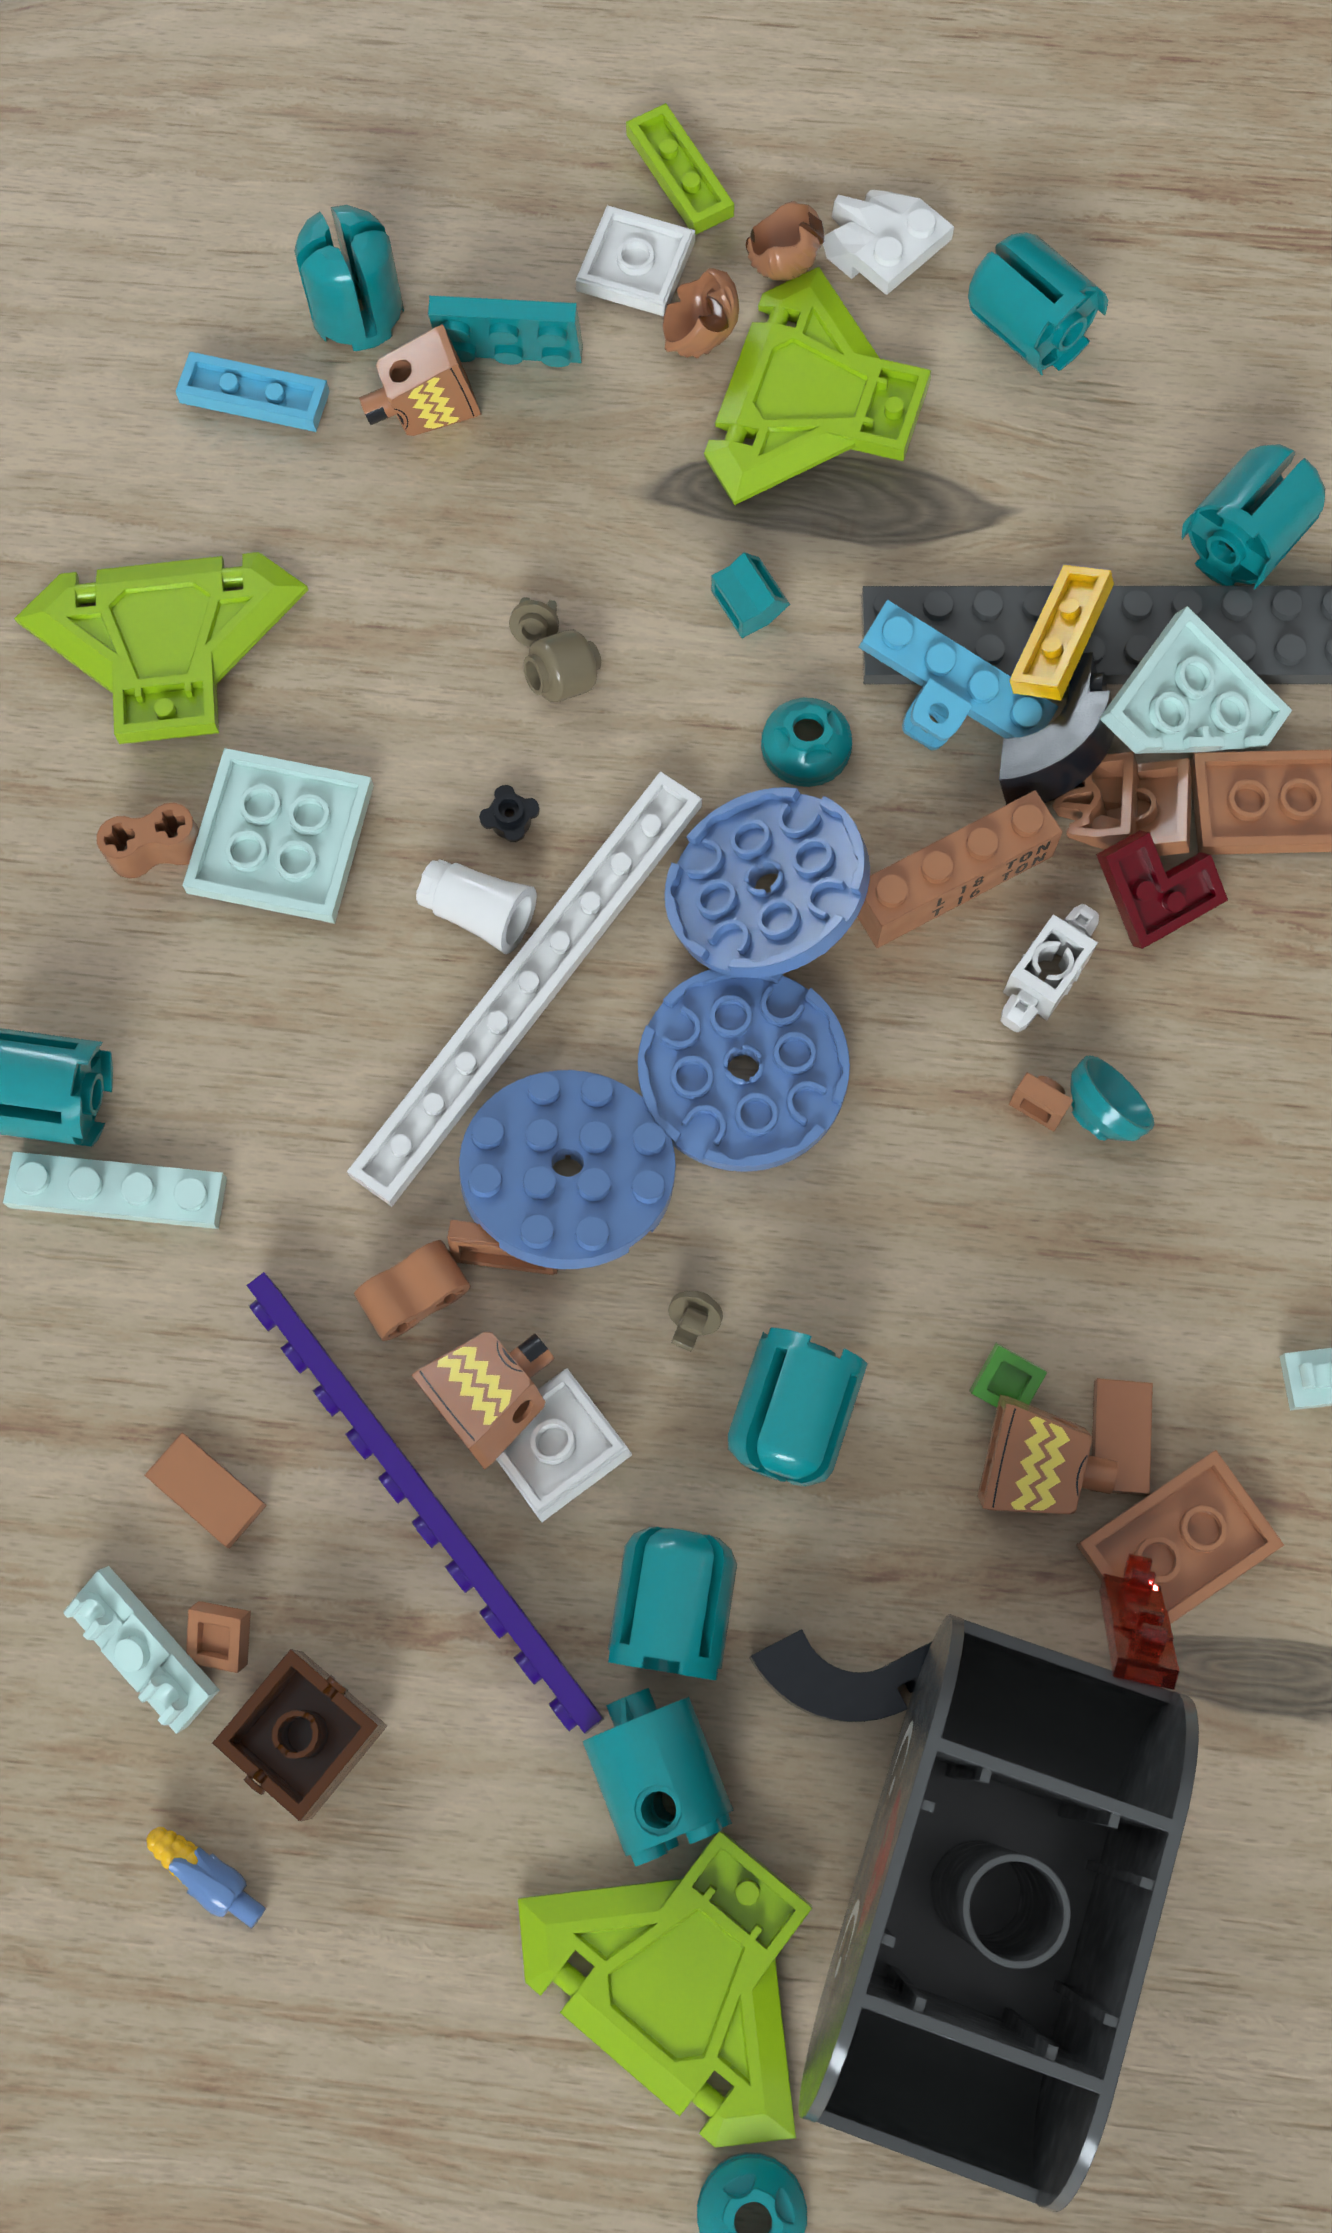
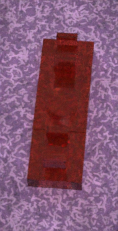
M1129 1554L1123 1577L1104 1573L1099 1590L1113 1677L1175 1690L1180 1670L1161 1586L1154 1584L1156 1575L1155 1572L1150 1571L1153 1562L1152 1558Z

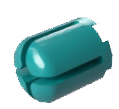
M350 205L331 207L340 249L336 248L333 245L329 226L323 214L319 211L305 222L298 234L294 249L313 326L326 342V337L337 343L352 345L353 351L375 348L392 337L391 329L399 320L401 310L404 313L390 238L386 234L382 223L369 211ZM358 299L362 300L364 309L360 311Z
M1027 232L1011 234L995 246L996 254L988 252L975 269L969 285L968 300L970 309L983 325L1039 374L1043 375V370L1052 365L1060 371L1072 362L1089 344L1090 340L1084 334L1092 324L1098 310L1105 316L1109 300L1105 292L1038 235Z
M1281 444L1261 445L1250 449L1183 523L1181 537L1183 540L1189 534L1191 544L1200 556L1195 563L1198 569L1222 586H1233L1237 582L1247 585L1255 584L1253 589H1256L1266 579L1278 563L1315 523L1323 511L1326 488L1317 469L1306 458H1303L1285 479L1281 474L1291 464L1295 456V451Z
M0 1028V1135L92 1147L99 1140L105 1123L95 1121L101 1106L103 1091L112 1092L113 1088L111 1051L100 1050V1046L103 1043L101 1041Z
M771 1327L768 1335L763 1332L759 1340L728 1432V1450L745 1467L774 1480L788 1481L793 1485L804 1487L825 1482L834 1470L868 1363L845 1348L841 1358H837L836 1353L830 1349L810 1342L812 1337L810 1335Z
M648 1527L634 1533L624 1546L608 1650L610 1651L608 1663L717 1680L718 1669H722L737 1570V1562L732 1549L718 1537L681 1529Z

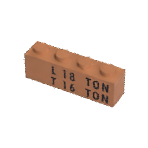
M1036 790L870 875L868 892L857 917L875 947L879 948L1053 857L1063 831Z

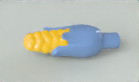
M157 1827L149 1832L146 1838L148 1850L153 1852L155 1859L161 1861L162 1866L168 1869L172 1876H175L179 1882L184 1884L188 1889L186 1893L195 1898L205 1910L218 1917H224L229 1911L251 1929L255 1926L266 1908L244 1891L247 1884L237 1870L223 1863L213 1853L209 1855L201 1847L195 1846L193 1842L186 1841L183 1836L177 1835L172 1830L167 1831L164 1827Z

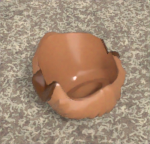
M796 201L787 202L753 227L750 233L751 237H748L746 240V250L751 266L757 269L758 273L762 274L763 277H769L777 281L793 280L800 277L801 274H805L813 266L817 251L824 243L823 223L817 212L810 205L799 204Z
M714 268L707 269L698 280L678 286L677 293L680 302L667 304L662 326L665 337V350L667 352L675 351L680 356H685L686 358L690 356L699 358L702 354L708 355L714 347L720 345L732 333L739 314L736 286L727 272Z

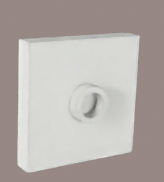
M607 205L575 280L576 291L664 316L667 304L671 303L694 246L695 230Z
M568 1368L538 1388L546 1402L544 1408L496 1459L541 1522L545 1521L632 1456L628 1447Z

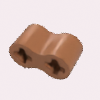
M164 803L142 818L116 816L106 820L97 832V845L114 872L124 878H138L159 864H189L199 828L189 810L183 805Z
M436 1240L417 1249L394 1267L364 1282L355 1291L354 1296L380 1339L388 1341L404 1334L427 1316L457 1301L467 1293L471 1285L442 1240Z

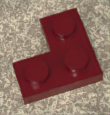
M1139 830L1096 854L1131 944L1134 947L1143 949L1228 901L1211 854L1200 852L1165 872L1150 832Z

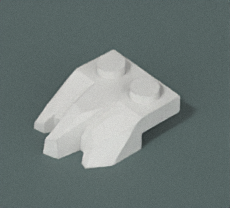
M870 190L866 194L865 201L842 195L837 196L834 201L831 217L840 227L824 236L823 246L827 259L852 279L860 272L884 294L888 295L952 240L954 226L920 198L888 191Z

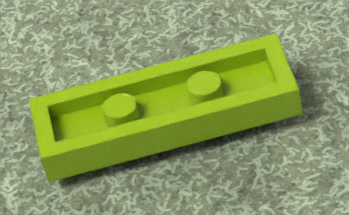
M666 103L626 122L627 137L687 227L695 230V235L734 217V202Z

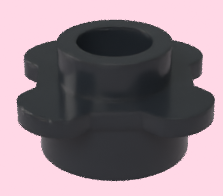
M502 785L495 790V799L489 808L483 809L480 812V823L485 829L493 828L498 836L507 841L518 842L524 838L525 833L529 830L531 819L539 815V804L534 798L525 799L517 795L513 787ZM508 810L514 811V815L512 817L505 816V812Z

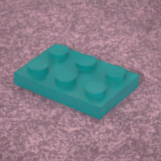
M429 295L428 316L432 329L442 324L444 325L461 362H471L475 358H492L499 363L516 365L521 363L522 360L542 361V363L551 367H565L570 363H582L583 342L576 303Z

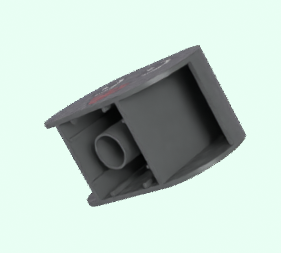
M951 1614L944 1618L925 1658L902 1723L830 1963L803 2072L799 2097L800 2118L813 2123L818 2122L1035 2203L1039 2207L1052 2212L1063 2210L1072 2201L1090 2169L1109 2116L1189 1810L1199 1745L1197 1709L1189 1696L1152 1685Z

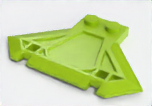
M820 267L814 268L800 275V277L764 292L758 304V310L770 316L767 322H752L715 422V427L727 431L724 440H709L704 452L705 459L733 504H739L850 449L904 462L930 385L931 370L880 359ZM787 321L797 323L796 327L786 326ZM745 438L754 439L753 446L743 444Z
M260 552L242 554V566L224 568L222 556L98 569L96 582L79 584L77 572L61 573L14 619L31 634L113 693L114 735L119 744L219 733L217 683L309 589L307 585ZM243 586L242 590L226 591V588ZM96 602V606L81 607V604Z
M723 1830L714 1835L681 1879L518 1898L525 1983L540 1996L552 1981L571 1997L560 2013L679 2117L691 2102L708 2115L709 2119L699 2134L711 2145L717 2148L796 2138L775 1958L812 1910V1905ZM575 1950L594 1966L586 1977L568 1962ZM714 2071L732 2085L725 2096L707 2082Z

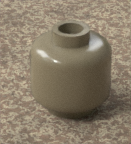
M574 629L565 630L533 642L528 656L524 659V674L529 687L536 695H542L550 702H561L592 690L597 680V670L601 668V656L597 646L592 641H587L581 633Z

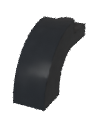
M1093 652L1082 653L1070 680L1066 705L1051 724L1027 736L1003 739L999 782L1006 805L1036 790L1044 803L1056 799L1071 791L1089 777L1106 756L1115 734L1099 718L1111 703L1112 698L1110 690L1107 691L1105 672L1097 673Z
M802 1629L751 1655L749 1658L757 1672L771 1689L796 1708L813 1716L831 1721L865 1722L890 1717L908 1709L897 1687L905 1683L909 1693L914 1691L933 1641L882 1668L869 1672H850L829 1664L811 1647Z

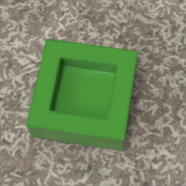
M996 1343L969 1391L974 1396L996 1408L1000 1394L1030 1404L1047 1371Z

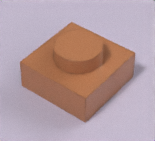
M1027 1072L1015 1090L1009 1105L1054 1132L1072 1104L1073 1099L1066 1096L1064 1088L1051 1078L1046 1076H1038L1036 1078Z
M198 1601L188 1609L186 1653L197 1665L239 1673L248 1665L251 1611Z

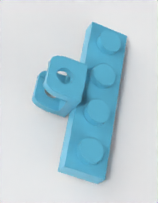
M889 600L883 605L858 647L922 687L904 716L902 730L904 734L930 750H937L942 747L960 728L967 715L1003 738H1017L1033 734L1048 726L1059 707L1046 698L1013 694L1009 681L1011 676ZM929 715L934 717L937 723L932 721Z

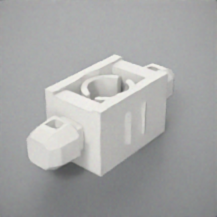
M1080 904L1073 908L1064 921L1054 914L1052 915L1038 937L1032 941L1028 951L1023 954L1021 961L1008 979L1003 993L1010 998L1001 1012L1000 1021L1003 1025L1014 1032H1020L1027 1028L1037 1014L1046 1021L1048 1020L1062 998L1069 993L1074 981L1077 982L1081 971L1089 961L1098 943L1090 938L1099 922V914L1085 904ZM1056 954L1061 956L1062 958L1058 966L1062 974H1048L1045 981L1039 979L1038 977L1042 970L1038 962L1052 961Z

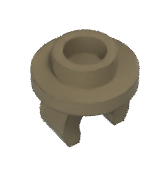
M528 597L522 598L513 609L509 619L512 635L520 643L531 647L535 640L558 633L559 619L556 601L549 600L547 605L540 601L530 600Z
M684 1291L676 1294L672 1298L668 1309L671 1320L677 1325L671 1343L691 1352L698 1336L717 1331L723 1319V1312L719 1304L708 1294L700 1291Z

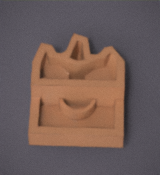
M1133 751L1106 754L1100 765L1082 782L1085 787L1073 789L1056 798L1052 805L1058 816L1075 820L1070 823L1066 833L1070 839L1101 849H1107L1141 830L1150 832L1159 856L1190 853L1192 768L1189 758L1137 764Z

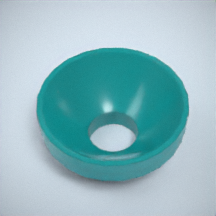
M807 697L792 699L775 709L766 721L761 739L763 759L772 773L786 783L800 787L823 785L836 778L848 764L852 752L850 725L837 707L827 701ZM813 719L822 726L823 734L814 741H804L795 735L793 727L800 720Z
M1089 1055L1085 1056L1077 1067L1073 1069L1070 1083L1073 1099L1071 1104L1073 1108L1072 1114L1079 1124L1094 1134L1097 1139L1102 1141L1107 1139L1136 1141L1153 1129L1155 1125L1154 1118L1147 1103L1134 1086L1113 1066L1098 1057Z
M753 2152L731 2156L719 2163L711 2171L701 2188L697 2203V2223L700 2233H738L734 2224L735 2214L741 2206L749 2202L761 2203L768 2209L772 2218L771 2228L768 2233H805L807 2205L803 2190L796 2176L789 2168L772 2156Z

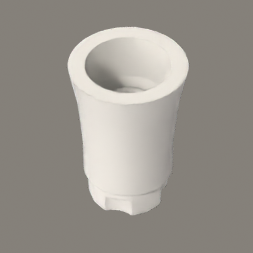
M440 859L438 861L432 860L427 865L416 891V900L419 905L433 910L434 915L477 935L504 954L511 953L521 942L532 920L537 899L536 890L532 886L505 881L477 872L459 863L450 864Z

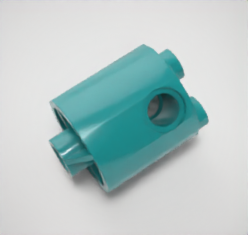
M646 1688L606 1705L614 1727L582 1742L625 1856L631 1855L635 1867L667 1854L669 1850L679 1846L677 1836L685 1833L689 1844L714 1835L722 1831V1828L732 1824L729 1813L734 1811L689 1697L657 1709L650 1689ZM663 1792L671 1796L675 1802V1816L668 1813L664 1808L662 1802Z

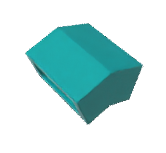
M743 552L730 566L711 575V592L741 638L769 625L790 605L761 559L757 556Z

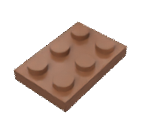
M1332 750L1202 752L1193 754L1190 764L1192 768V793L1198 853L1220 855L1332 852Z
M1215 1450L1077 1543L1076 1546L1141 1640L1146 1641L1283 1547L1284 1544L1217 1450Z

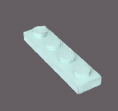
M13 1152L3 1203L7 1207L14 1209L219 1229L227 1177L223 1172Z

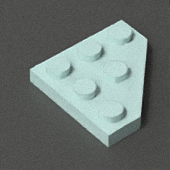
M1187 606L1175 613L1099 719L1135 754L1257 751L1268 746L1292 709Z

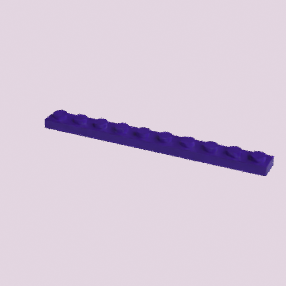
M263 1272L246 1285L257 1299L249 1305L252 1312L267 1331L277 1326L289 1341L281 1347V1350L300 1374L307 1368L310 1369L320 1383L312 1391L330 1415L333 1417L339 1411L344 1414L353 1426L345 1435L364 1460L372 1454L378 1459L386 1470L378 1479L398 1504L405 1498L408 1499L419 1514L411 1522L431 1548L439 1542L453 1559L445 1568L464 1593H467L473 1587L487 1604L479 1613L496 1636L500 1639L506 1633L510 1634L522 1650L513 1658L529 1680L535 1685L543 1678L556 1695V1698L548 1704L566 1729L570 1732L578 1725L584 1734L590 1732L605 1718L282 1292Z

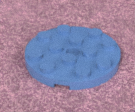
M769 788L737 797L715 809L702 819L687 835L686 838L689 844L681 854L677 864L671 862L665 883V907L671 927L686 950L697 961L721 974L741 978H762L783 974L810 963L828 952L843 937L857 918L864 904L870 881V862L866 845L850 815L836 802L826 796L820 799L800 794L798 788ZM778 874L776 881L770 886V892L767 893L765 889H755L757 881L764 875Z
M710 969L694 975L679 984L663 999V1003L653 1015L648 1026L646 1025L639 1046L638 1079L640 1092L653 1119L671 1138L672 1144L676 1149L702 1164L727 1171L748 1172L770 1169L790 1162L806 1153L822 1139L835 1122L845 1099L849 1081V1051L843 1029L836 1015L824 999L811 987L808 990L798 982L783 976V974L762 978H741L721 974ZM742 1055L753 1058L758 1065L757 1073L750 1077L748 1081L735 1077L728 1071V1065L733 1058Z
M556 1070L530 1075L507 1085L495 1093L483 1104L471 1120L462 1141L459 1157L461 1191L465 1205L474 1222L480 1224L491 1237L499 1242L500 1249L508 1254L537 1266L554 1269L594 1267L629 1253V1248L641 1240L649 1231L653 1232L664 1217L673 1192L676 1167L672 1140L653 1119L642 1096L612 1078L576 1070ZM565 1155H571V1159L577 1161L582 1166V1170L574 1176L566 1177L556 1173L553 1165L559 1160L565 1159Z

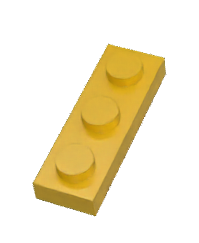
M1063 565L1009 680L1013 694L1061 701L1114 586L1111 570Z

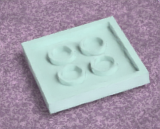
M224 748L182 885L186 893L335 924L374 787L371 777Z

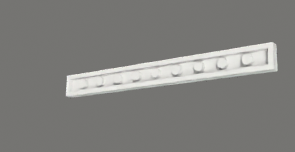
M661 771L347 1170L348 1175L391 1207L395 1204L702 807V798Z

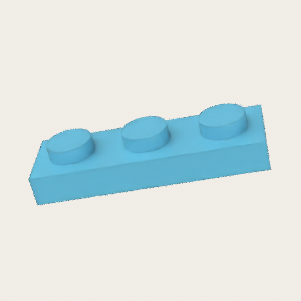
M189 352L175 391L179 403L313 432L317 431L330 393L327 380L195 352Z

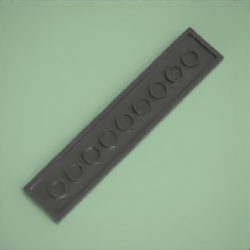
M863 586L861 595L862 640L885 602L889 600L991 665L1012 676L1053 586ZM1113 586L1083 653L1093 652L1097 673L1105 672L1107 684H1125L1175 613L1188 606L1265 684H1332V586H1258L1256 589H1253L1254 586ZM863 651V684H916Z

